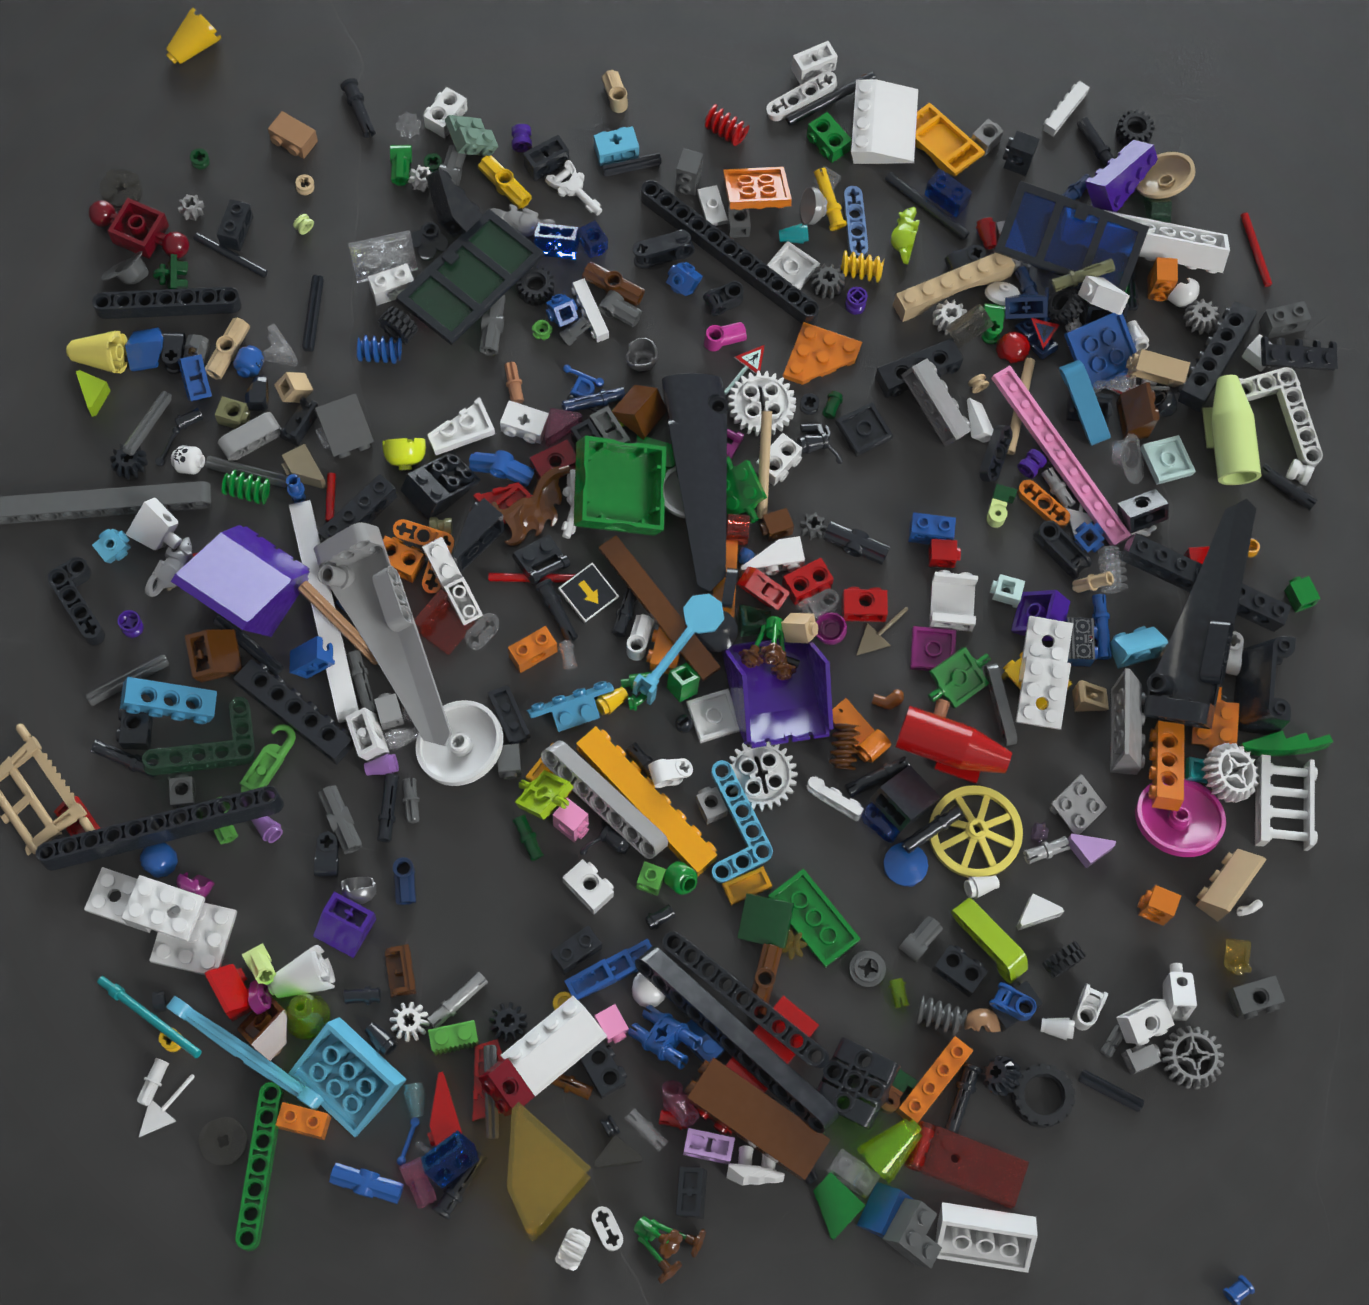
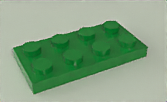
M804 868L768 895V898L795 903L790 926L824 968L861 940Z

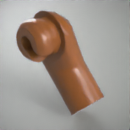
M896 689L886 697L874 694L871 704L891 710L903 702L904 693Z

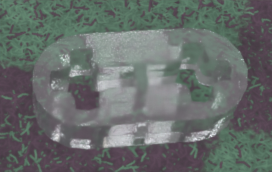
M486 613L481 616L466 632V646L471 650L481 649L499 630L498 617L493 613ZM493 620L494 627L488 626L483 630L486 627L485 621L491 622ZM481 633L478 637L479 642L474 641L471 643V636L477 637Z

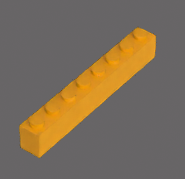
M595 726L576 743V750L607 782L666 835L668 839L667 847L680 861L694 869L698 876L717 860V849L709 841L706 843L700 837L702 834L699 829L694 825L690 826L685 821L687 818L679 809L675 810L670 805V799L664 793L660 794L655 789L653 781L649 777L645 778L640 773V767L634 761L629 762L625 757L626 753L619 745L615 747L612 744L609 734L603 729L600 731Z

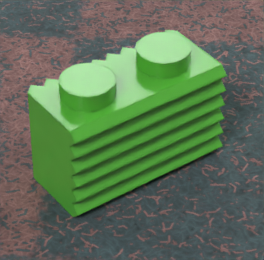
M474 1020L428 1030L431 1049L435 1056L442 1053L446 1054L447 1052L451 1053V1051H460V1049L474 1048V1046L479 1045Z

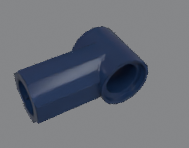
M398 858L393 864L396 904L410 905L416 903L415 868L410 859ZM401 865H409L410 870L407 874L398 873Z

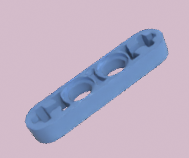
M849 186L844 191L843 197L849 255L855 252L856 258H858L860 253L857 252L856 245L860 242L859 248L865 259L868 252L863 194L859 187ZM850 194H854V197H856L855 204H852ZM853 210L858 211L860 216L853 218L849 215V212ZM858 228L862 231V234L855 236L851 233V230Z

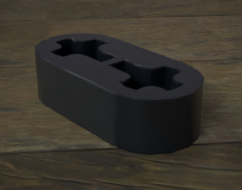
M727 567L722 598V607L732 609L738 569Z

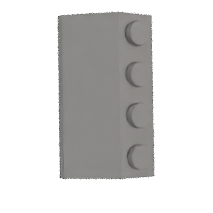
M928 358L912 366L902 374L903 379L945 447L971 431L968 419L960 413L957 401L951 398L948 393L947 384L940 380L937 375L936 366L929 362Z

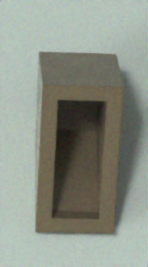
M305 444L282 455L284 463L281 466L286 475L296 474L303 484L322 489L326 487L324 477Z

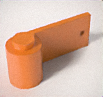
M847 698L832 709L833 724L843 723L859 726L855 727V730L859 731L860 735L853 737L859 741V744L853 746L858 750L857 755L863 762H874L891 747L892 744L889 738L881 730H874Z

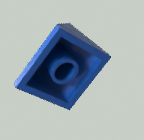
M876 1182L857 1226L883 1238L904 1198H913L900 1189Z

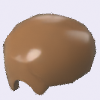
M979 1008L971 1011L966 1016L964 1022L965 1030L972 1028L974 1031H980L981 1026H984L987 1032L1001 1031L999 1019L992 1010Z

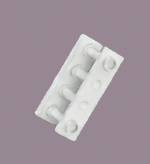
M1261 755L1256 760V767H1259L1256 773L1260 777L1256 780L1259 785L1255 788V846L1264 847L1272 838L1304 841V851H1309L1315 846L1318 839L1317 831H1315V780L1318 775L1315 760L1310 759L1304 765V768L1273 765L1271 763V755ZM1277 774L1304 777V789L1274 787L1273 784H1270V776ZM1275 795L1304 798V811L1273 808L1270 805V797ZM1272 817L1304 820V832L1273 829V827H1270V819Z

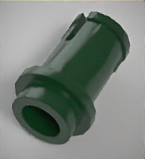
M831 391L827 395L828 401L822 411L824 417L828 419L835 418L839 405L843 403V395L841 393Z

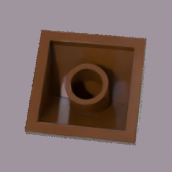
M634 385L612 410L616 419L643 440L667 412L658 388Z

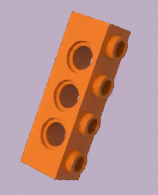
M1158 721L1155 729H1151L1149 737L1150 742H1153V747H1151L1149 753V760H1152V766L1149 770V779H1152V785L1149 788V798L1152 799V808L1179 811L1184 801V724Z
M954 1036L896 1110V1113L914 1127L974 1050Z

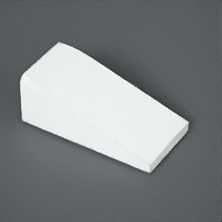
M968 398L967 406L971 437L983 443L988 442L991 439L993 428L982 403Z

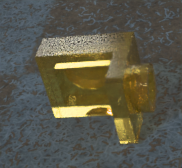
M1239 939L1226 940L1224 966L1230 973L1235 975H1244V972L1251 973L1252 967L1249 965L1251 942Z

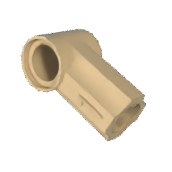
M606 71L602 75V81L610 101V108L616 113H622L628 107L627 90L623 87L618 71Z

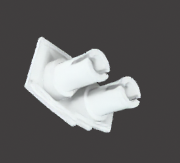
M740 1146L738 1164L730 1163L728 1165L726 1178L742 1186L783 1182L785 1173L775 1170L776 1163L764 1154H762L761 1166L752 1165L754 1149L750 1146Z

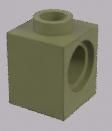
M223 396L215 412L218 424L234 429L249 422L251 416L246 403ZM238 412L236 416H230L231 413Z

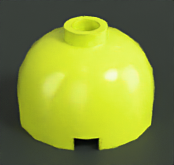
M407 438L382 441L385 459L391 465L399 466V470H412V466L419 464L424 458L426 450L424 438H414V441Z

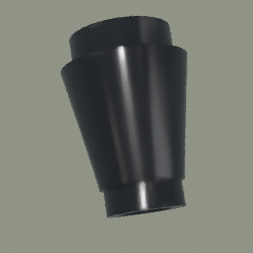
M375 1022L368 1025L364 1031L377 1052L385 1057L394 1052L398 1046L396 1037Z

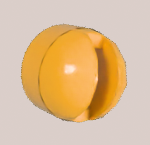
M1255 539L1250 541L1248 557L1250 558L1256 556L1260 549V544Z

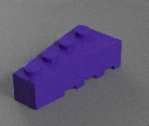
M1136 140L1131 141L1118 152L1116 159L1111 158L1107 162L1108 166L1104 169H1098L1095 172V177H1089L1085 181L1093 207L1117 213L1141 180L1145 178L1148 171L1156 164L1158 158L1153 144Z

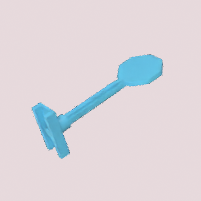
M695 595L689 599L683 607L685 624L687 626L685 631L651 674L649 673L646 678L638 674L634 679L632 693L637 695L640 691L647 695V704L651 705L655 700L656 685L659 683V678L693 634L715 632L724 621L722 602L712 595Z

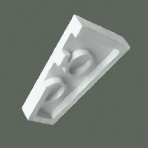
M479 397L468 409H462L451 421L447 420L427 435L435 455H439L495 434V429Z

